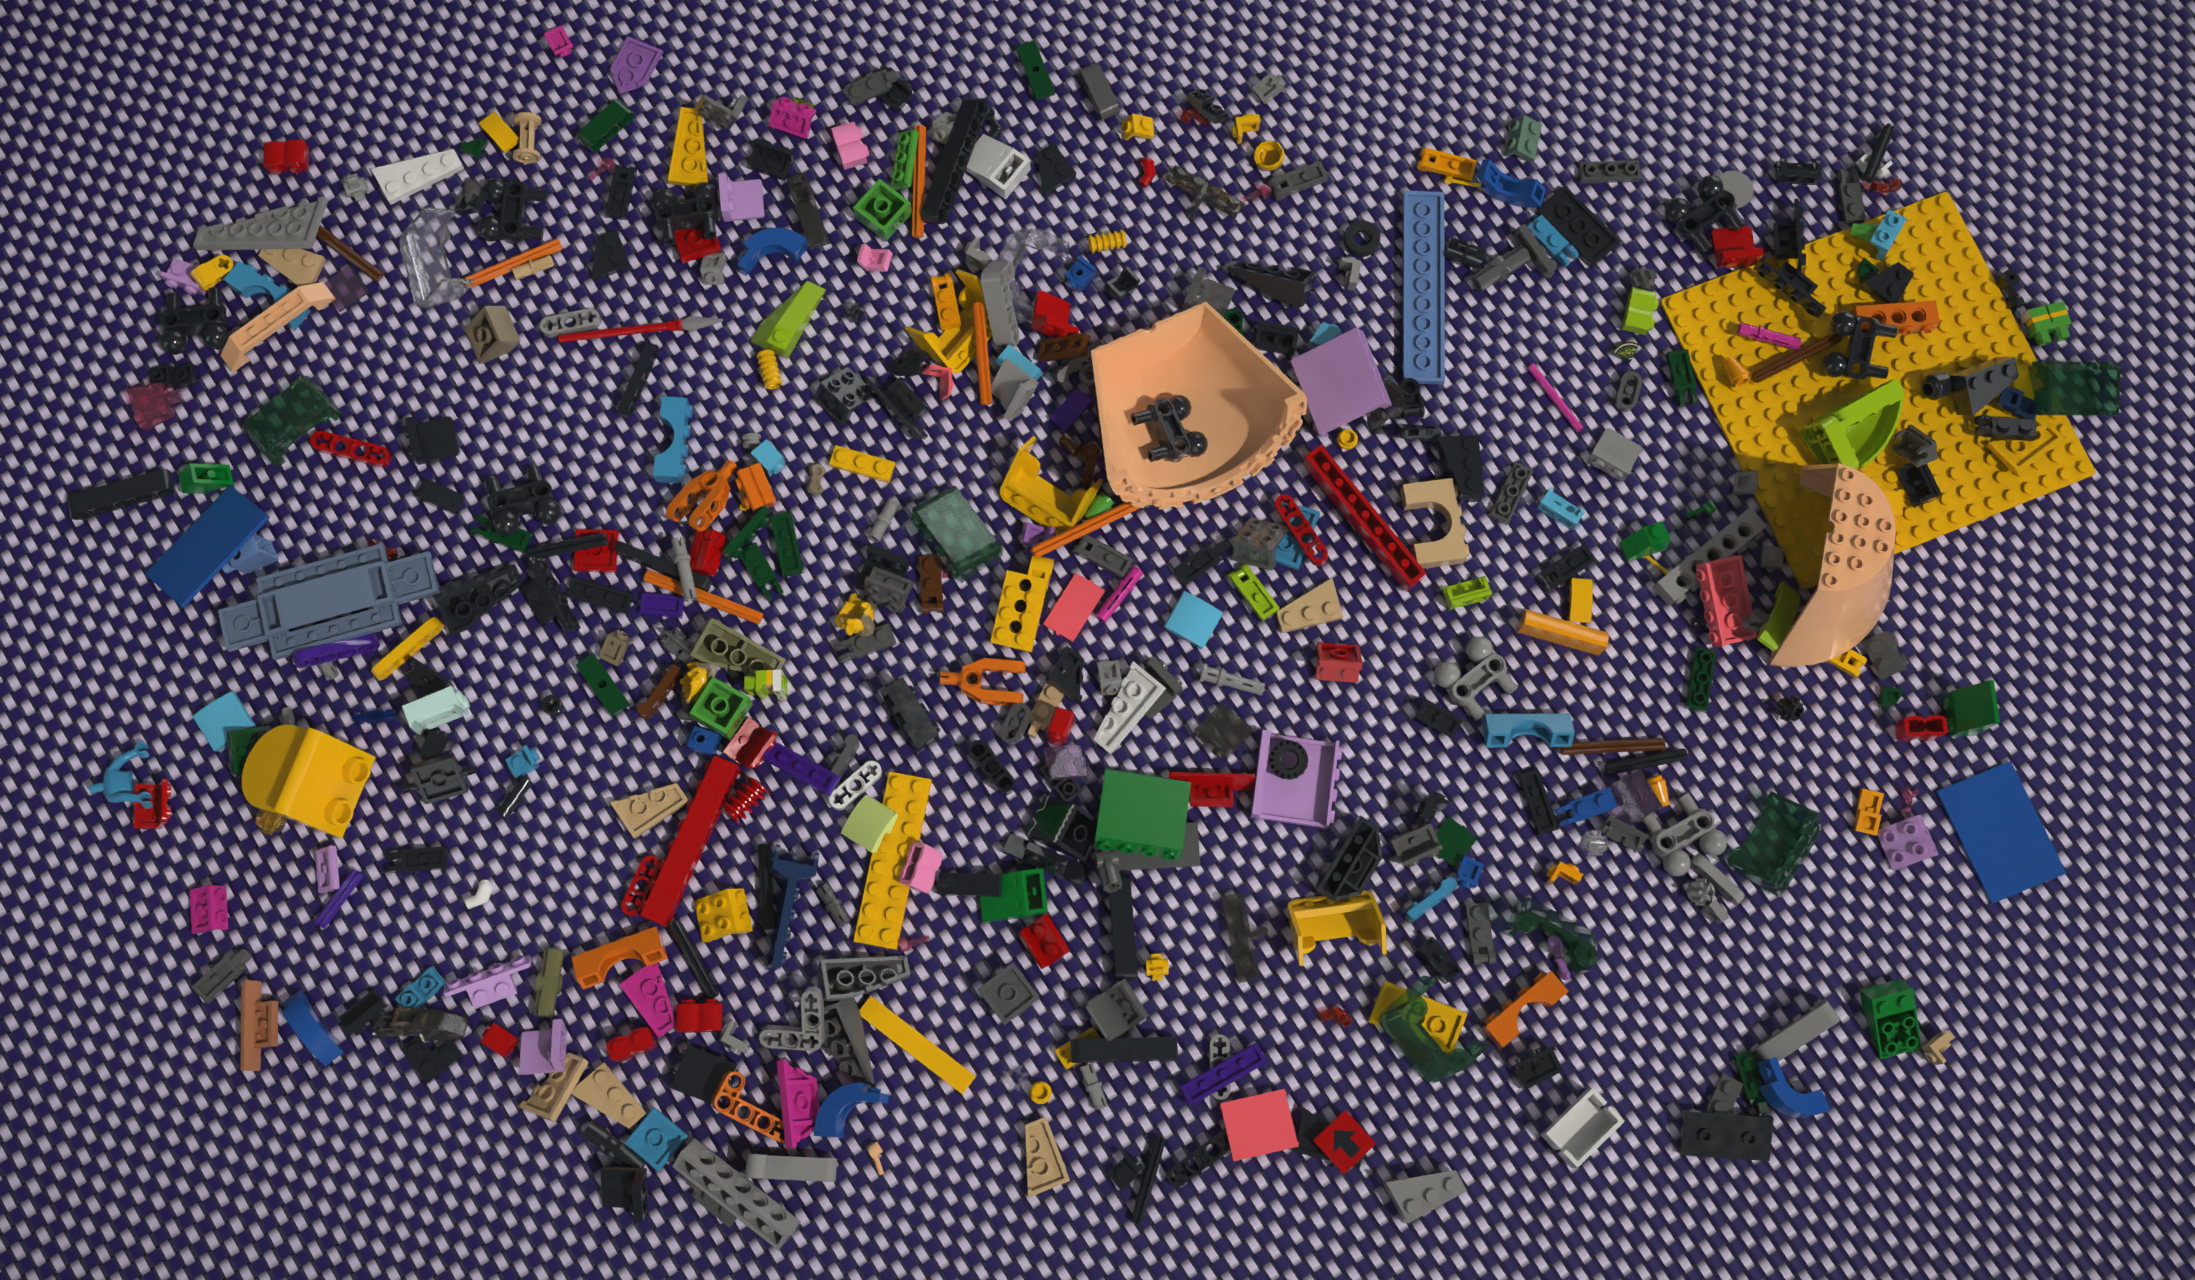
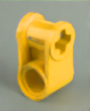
M219 255L207 263L196 267L191 271L190 275L201 289L206 291L227 276L233 268V261L226 255Z

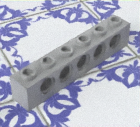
M1750 507L1659 580L1652 588L1668 606L1674 602L1678 605L1687 597L1685 595L1686 592L1689 590L1694 592L1700 587L1692 567L1696 568V564L1709 562L1710 560L1707 555L1713 556L1715 560L1731 557L1736 552L1740 555L1749 547L1747 545L1748 542L1753 540L1755 543L1764 535L1762 531L1767 525ZM1738 530L1743 531L1746 537L1740 536ZM1723 542L1729 544L1730 550L1724 548ZM1676 580H1681L1684 583V587H1680Z
M696 1139L680 1152L672 1166L778 1251L790 1239L801 1223L800 1220Z

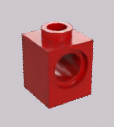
M493 1023L492 1026L489 1025L482 1034L483 1039L481 1040L483 1044L505 1058H508L520 1041L518 1037L496 1023Z

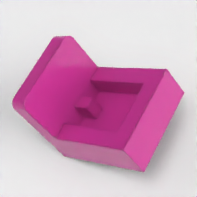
M562 25L544 33L555 57L560 55L563 58L572 53L570 50L573 49V45Z

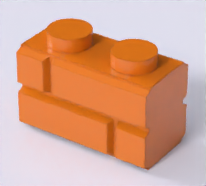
M756 463L737 471L738 478L735 479L739 491L743 489L746 497L743 498L747 510L752 509L753 513H757L764 505L770 508L777 504L761 463Z

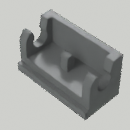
M1908 425L1907 428L1893 436L1896 439L1902 436L1903 438L1900 442L1892 445V450L1917 468L1937 459L1936 441L1913 425Z

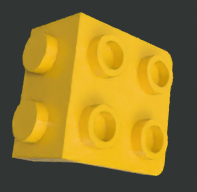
M725 889L695 901V909L703 942H711L731 934H743L753 931L744 889Z

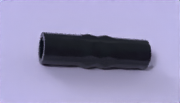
M592 1121L583 1131L581 1136L620 1167L644 1168L646 1165V1161L595 1121Z

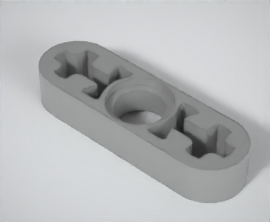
M588 308L545 317L540 322V329L546 337L552 338L557 337L559 334L596 329L601 324V317L597 310ZM593 315V322L589 323V316ZM578 317L582 318L583 325H581V322ZM568 319H575V326L570 328L565 326V322ZM558 321H560L562 329L559 328ZM552 323V330L548 331V324Z
M1697 853L1691 859L1690 865L1704 879L1711 882V885L1728 901L1738 905L1744 899V893L1707 858Z
M1222 1034L1213 1036L1209 1042V1069L1213 1068L1216 1061H1225L1230 1058V1042ZM1218 1039H1221V1042L1226 1045L1221 1049V1055L1226 1054V1058H1213V1054H1218V1048L1213 1046V1043H1216ZM1230 1084L1224 1087L1226 1092H1223L1222 1096H1218V1092L1211 1094V1096L1216 1100H1224L1230 1094Z

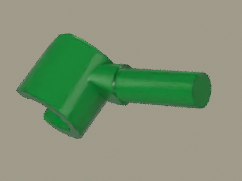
M1708 501L1698 509L1686 513V516L1689 518L1703 511L1709 516L1716 511L1717 507L1713 502Z

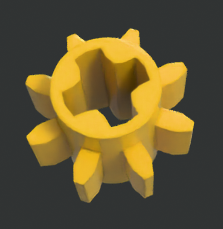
M1162 953L1151 954V959H1145L1146 976H1152V981L1163 980V975H1169L1168 958H1162Z

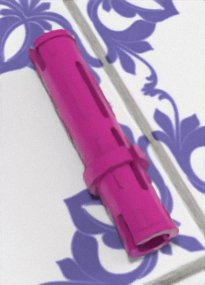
M1741 322L1737 330V335L1753 338L1757 342L1764 341L1796 351L1801 344V338L1768 330L1761 325L1757 327Z
M1132 566L1129 573L1123 580L1118 582V587L1099 612L1096 613V618L1106 624L1127 594L1132 593L1134 585L1144 574L1139 568ZM1131 579V582L1128 584V586L1125 588V590L1121 593V590L1124 588V586L1127 584V582ZM1116 597H1118V599L1115 601L1112 607L1108 610L1107 608L1110 606V604L1114 601Z

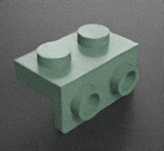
M1525 114L1512 119L1509 124L1504 155L1508 157L1516 154L1528 162L1534 161L1542 124Z

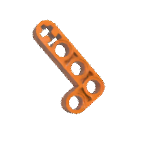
M726 1072L712 1096V1107L716 1111L775 1141L785 1143V1136H780V1133L772 1130L774 1126L784 1129L783 1120L738 1098L745 1086V1078L740 1072ZM732 1075H736L739 1078V1083L736 1087L731 1088L728 1080ZM721 1096L728 1098V1104L724 1108H719L717 1104ZM741 1106H746L748 1109V1114L744 1118H739L737 1114ZM766 1116L768 1119L766 1127L759 1128L757 1125L758 1119Z

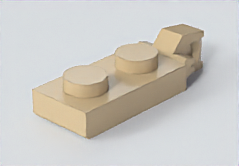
M1046 682L1032 710V718L1029 722L1031 727L1027 736L1036 739L1040 729L1046 730L1055 707H1059L1064 697L1063 693L1048 682Z

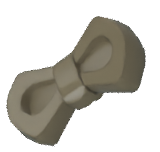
M814 464L809 467L811 476L807 490L812 495H819L824 491L820 481L826 470L822 465Z

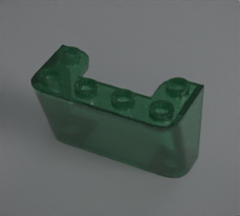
M2045 361L2032 362V366H2028L2037 415H2119L2121 366L2112 365V361L2085 362V366H2081V362H2068L2067 366H2063V362Z
M956 486L912 508L913 524L918 530L922 529L930 541L934 540L937 544L935 548L941 557L945 556L948 559V571L955 580L958 578L963 583L1003 555L1002 548Z

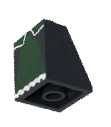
M1044 796L1025 834L1042 845L1086 862L1094 846L1098 819L1076 804Z

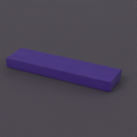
M777 742L770 750L767 749L763 754L764 761L829 797L841 777Z
M1256 1042L1179 1086L1191 1107L1267 1063V1060Z

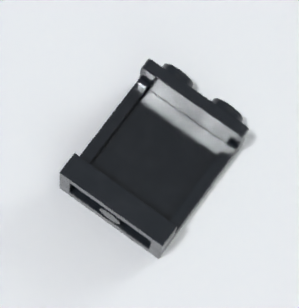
M687 1046L686 1050L683 1049L678 1058V1062H681L678 1070H674L670 1077V1088L711 1104L712 1096L724 1074L728 1071L738 1072L740 1066ZM732 1075L728 1080V1084L731 1088L736 1078V1075ZM721 1096L718 1099L717 1104L720 1108L724 1107L727 1100L726 1096Z

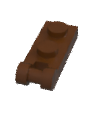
M1079 333L1043 340L1040 343L1037 359L1044 363L1077 356L1087 357V344L1090 343L1091 336L1086 333Z
M940 555L919 556L922 614H929V611L944 613ZM936 598L937 603H928V599Z
M675 664L664 671L662 681L658 686L655 685L651 689L650 697L646 703L638 705L637 711L643 719L649 720L654 716L684 674L681 668Z

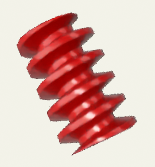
M751 777L747 778L750 785L741 784L743 792L738 789L735 790L737 798L729 796L731 804L727 802L722 803L724 811L738 825H740L738 817L747 818L744 811L753 812L751 804L756 807L759 806L757 798L765 800L763 792L770 794L764 786Z

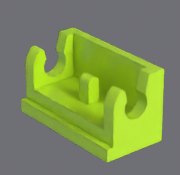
M1486 576L1442 587L1448 610L1489 600L1492 595Z

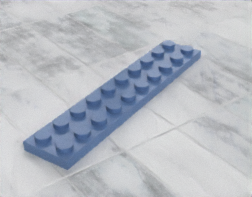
M1404 190L1402 381L1407 378H1413L1419 384L1443 385L1445 382L1444 192Z

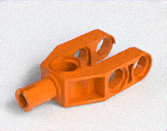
M728 459L718 472L708 470L689 481L668 505L666 517L675 522L680 521L687 513L691 512V508L700 498L702 499V497L706 496L689 518V526L701 532L706 530L726 506L731 489L727 480L738 469L737 465ZM691 493V497L687 502L688 495ZM714 501V507L710 510L711 504ZM678 508V513L674 517L675 510ZM701 517V522L697 525L698 519Z
M983 658L963 666L960 673L941 671L940 685H959L963 694L980 704L1013 706L1016 703H1023L1024 695L1022 693L981 689V675L986 673V671L1003 672L1004 675H1007V673L1025 674L1026 663L1015 660ZM970 676H975L978 682L969 684L966 679Z

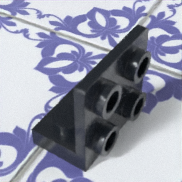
M846 367L820 382L813 399L843 426L848 423L854 409L874 398L876 394L850 368Z
M869 543L866 550L868 557L855 588L864 592L865 578L870 576L874 566L905 578L910 567L909 559Z
M602 1167L600 1170L602 1206L630 1208V1213H633L634 1222L643 1223L648 1209L647 1168Z

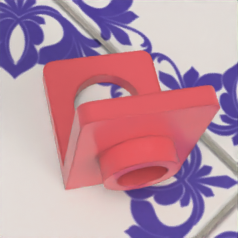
M928 365L922 370V374L940 377L939 400L943 401L951 395L953 388L951 368Z

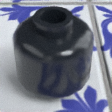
M1937 371L1925 376L1921 383L1923 395L1930 400H1938L1948 396L1953 390V381L1949 374L1944 371Z

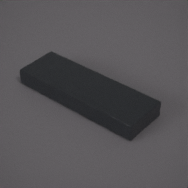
M572 577L566 598L628 615L634 594Z
M1538 768L1517 774L1516 777L1537 836L1559 830Z

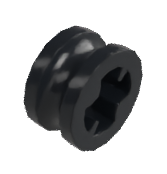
M857 302L854 303L847 313V318L853 319L854 323H858L862 319L866 308L864 306L860 307Z
M555 695L546 696L541 703L543 711L549 716L558 715L563 708L561 700ZM554 700L557 706L553 707V710L550 711L547 705L551 704V701Z

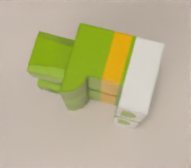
M781 669L756 671V676L744 677V689L748 691L749 696L758 695L761 700H765L768 694H775L779 700H788L787 677Z

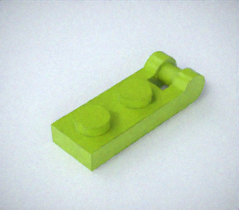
M1244 563L1239 567V570L1236 572L1232 571L1227 576L1263 622L1275 614L1280 607L1249 566ZM1243 576L1248 578L1244 583L1240 580Z

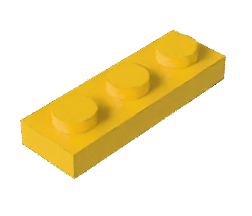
M835 445L829 466L889 484L896 465L893 461Z

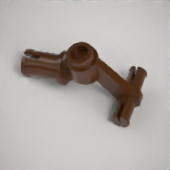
M1066 432L1059 439V444L1070 451L1072 457H1080L1086 463L1081 475V486L1084 487L1083 489H1089L1090 483L1093 482V474L1100 449L1093 443L1091 445L1078 443Z

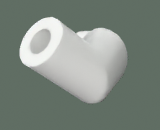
M489 880L480 881L476 895L465 899L468 909L489 901L493 888Z

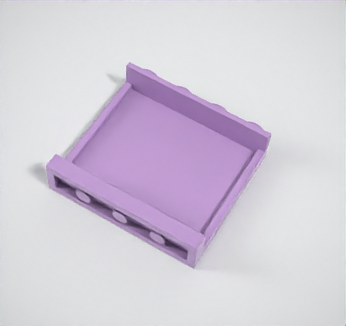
M1354 328L1291 360L1293 365L1291 371L1294 377L1298 378L1300 383L1298 388L1307 396V412L1313 417L1314 422L1312 425L1317 434L1328 437V432L1380 407L1386 409L1392 406L1365 335L1358 328Z
M1262 730L1250 818L1327 829L1330 823L1334 822L1335 811L1331 809L1332 802H1336L1337 789H1334V783L1339 780L1340 768H1336L1337 760H1341L1342 748L1339 747V741L1336 740L1335 743L1275 735L1271 734V731ZM1284 740H1292L1298 742L1306 750L1308 767L1299 778L1292 780L1282 779L1272 771L1269 764V754L1277 743H1281ZM1285 752L1280 758L1281 765L1285 768L1294 767L1297 763L1296 755L1292 752Z

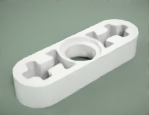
M868 761L833 791L829 797L831 806L836 810L847 808L882 776L880 764L876 761ZM868 767L872 769L877 767L875 770L877 774L875 776L870 774L866 778L869 782L865 784L864 779L859 775L862 773L863 776H866L868 774ZM853 780H859L862 783V787L858 791H852L849 787L850 783ZM846 787L848 793L851 794L852 797L849 798V796L846 795L843 798L844 803L842 805L840 803L834 804L836 801L835 796H843L845 794V791L842 789Z

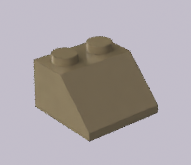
M484 306L464 328L479 364L486 363L511 352L521 341L505 306Z

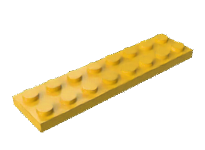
M889 772L883 805L899 815L891 833L884 834L877 853L872 852L854 943L891 950L898 949L910 891L909 887L900 883V875L907 863L908 852L912 844L920 842L932 779Z

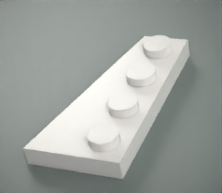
M454 149L372 168L371 170L387 200L392 205L463 170L464 167Z
M1134 661L1130 666L1127 677L1124 678L1121 684L1122 687L1117 697L1114 698L1111 704L1112 707L1108 715H1105L1093 739L1110 754L1114 752L1166 689Z

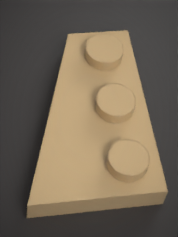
M261 249L258 255L264 262L298 287L315 284L326 261L324 256L303 249Z

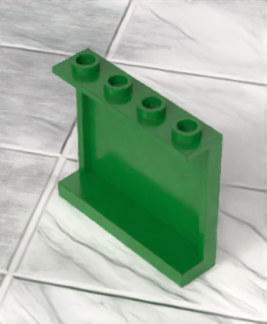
M1105 769L1094 847L1105 851H1121L1125 854H1142L1145 857H1161L1169 861L1180 860L1184 844L1191 782Z

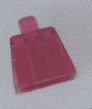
M162 383L127 389L136 422L144 431H148L174 417L176 413L173 404L184 400L179 389L169 392Z

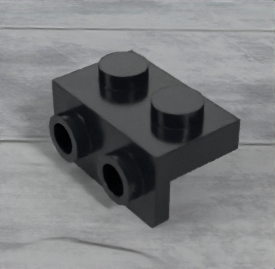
M755 138L753 142L754 149L748 160L747 167L786 181L794 163L793 152L785 146L778 147L768 140Z
M376 989L369 992L339 1016V1020L346 1027L343 1031L348 1037L353 1034L358 1036L368 1028L365 1024L371 1019L376 1022L386 1014L384 1009L389 1005Z
M1545 1044L1534 1050L1535 1055L1528 1058L1527 1054L1515 1059L1517 1064L1512 1065L1511 1068L1523 1091L1564 1071L1554 1053V1050H1556L1554 1046L1548 1048Z

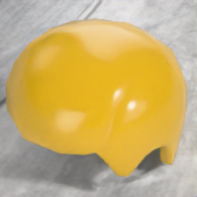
M1265 141L1260 143L1255 149L1254 160L1262 170L1273 171L1282 165L1284 150L1278 142Z

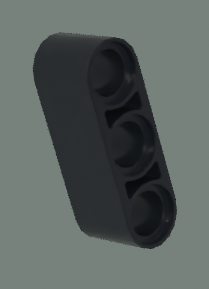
M981 740L972 741L968 747L969 757L1000 795L1008 796L1012 794L1015 788L1013 776L985 742ZM976 747L984 749V753L980 756L974 755L972 751ZM993 763L998 768L995 772L990 773L985 769L986 766ZM1002 780H1008L1011 786L1008 789H1002L999 783Z

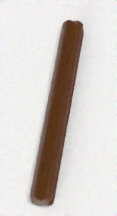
M319 226L316 237L375 282H379L383 278V273L324 227Z
M1831 333L1753 372L1752 378L1755 383H1759L1841 342L1843 337Z
M1664 738L1572 742L1571 747H1559L1561 755L1652 751L1665 749L1666 742Z

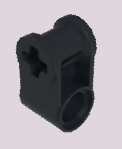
M1407 378L1402 381L1398 389L1401 417L1403 420L1413 416L1424 417L1425 409L1419 383L1413 378ZM1404 387H1411L1413 393H1407Z

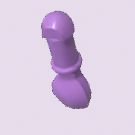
M1551 935L1548 938L1550 951L1555 956L1554 961L1557 963L1560 977L1567 981L1570 978V972L1566 966L1565 957L1561 955L1563 950L1562 941L1556 935Z

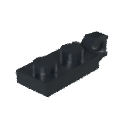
M1222 541L1215 547L1213 544L1206 545L1175 567L1173 571L1185 587H1187L1223 560L1221 555L1228 551L1229 546L1225 541Z

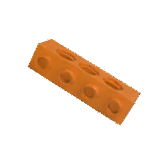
M1936 300L1855 306L1851 311L1855 316L1877 318L1879 323L1898 326L1897 333L1901 335H1909L1913 332L1928 334L1933 332L1940 324ZM1867 321L1860 325L1862 333L1869 329Z

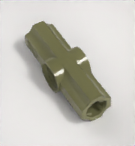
M544 948L541 972L538 973L535 984L537 995L534 1016L554 1018L557 994L560 993L563 977L561 970L565 952L563 950Z

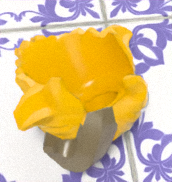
M857 593L850 595L849 601L845 602L841 611L834 620L835 625L844 629L846 634L850 636L853 633H858L862 637L870 636L875 629L874 614L877 611V605L859 599Z
M697 661L687 664L690 672H687L684 678L680 679V683L682 684L683 696L688 704L693 700H698L711 678L717 675V668L713 664Z

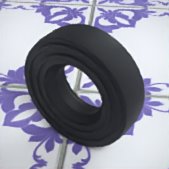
M1355 221L1345 230L1343 237L1344 246L1354 256L1367 257L1373 254L1379 246V230L1369 221ZM1358 232L1366 233L1370 239L1369 243L1366 245L1357 244L1354 240L1355 234Z

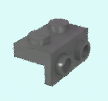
M1885 631L1863 641L1865 649L1881 680L1908 670L1906 665L1909 662L1905 654L1899 652L1897 648L1899 642L1894 633L1890 634L1889 631Z
M1430 822L1390 840L1400 864L1403 866L1407 865V867L1417 865L1419 860L1426 856L1427 858H1432L1439 854V850L1443 849Z

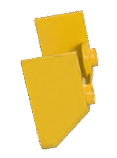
M958 269L955 273L966 286L959 295V303L964 309L960 313L962 327L945 330L939 338L931 332L924 333L909 326L905 328L921 350L929 353L930 357L941 366L951 368L953 373L961 372L976 355L972 304L974 302L984 303L987 342L992 337L981 281L976 275Z
M1032 436L1018 449L1000 488V496L1005 502L1045 528L1055 527L1054 533L1057 535L1079 523L1091 506L1103 480L1099 479L1088 490L1077 489L1072 496H1069L1038 476L1040 463L1037 458L1030 454L1037 439L1035 436Z
M1363 891L1361 895L1338 901H1332L1326 896L1296 899L1288 903L1293 948L1299 966H1304L1303 954L1314 950L1315 941L1357 936L1358 940L1366 945L1378 943L1382 955L1387 954L1386 924L1373 893Z

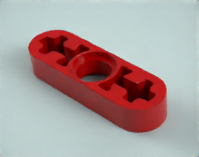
M646 856L642 859L622 901V911L630 917L638 916L641 913L639 911L643 900L648 899L651 893L649 887L653 879L657 880L660 873L658 868L661 862L655 856ZM654 861L656 868L655 870L651 869L648 874L652 877L651 880L645 876H640L642 872L646 875L648 871L646 864ZM640 880H645L648 884L644 892L636 890V884ZM632 892L637 896L643 897L642 900L636 899L635 905L638 906L637 909H632L629 912L627 904L633 903L635 899L634 896H631Z

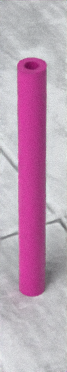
M1533 363L1528 366L1527 369L1575 431L1579 432L1584 427L1536 365Z

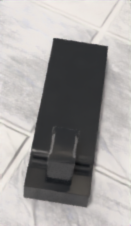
M939 872L937 894L1001 898L1003 876L1000 874Z

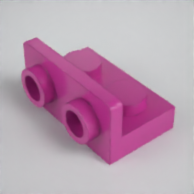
M779 97L772 104L769 126L806 139L809 136L812 118L816 114V109L811 108L807 104L793 102L787 97Z
M207 885L191 889L192 934L213 930H228L226 887Z

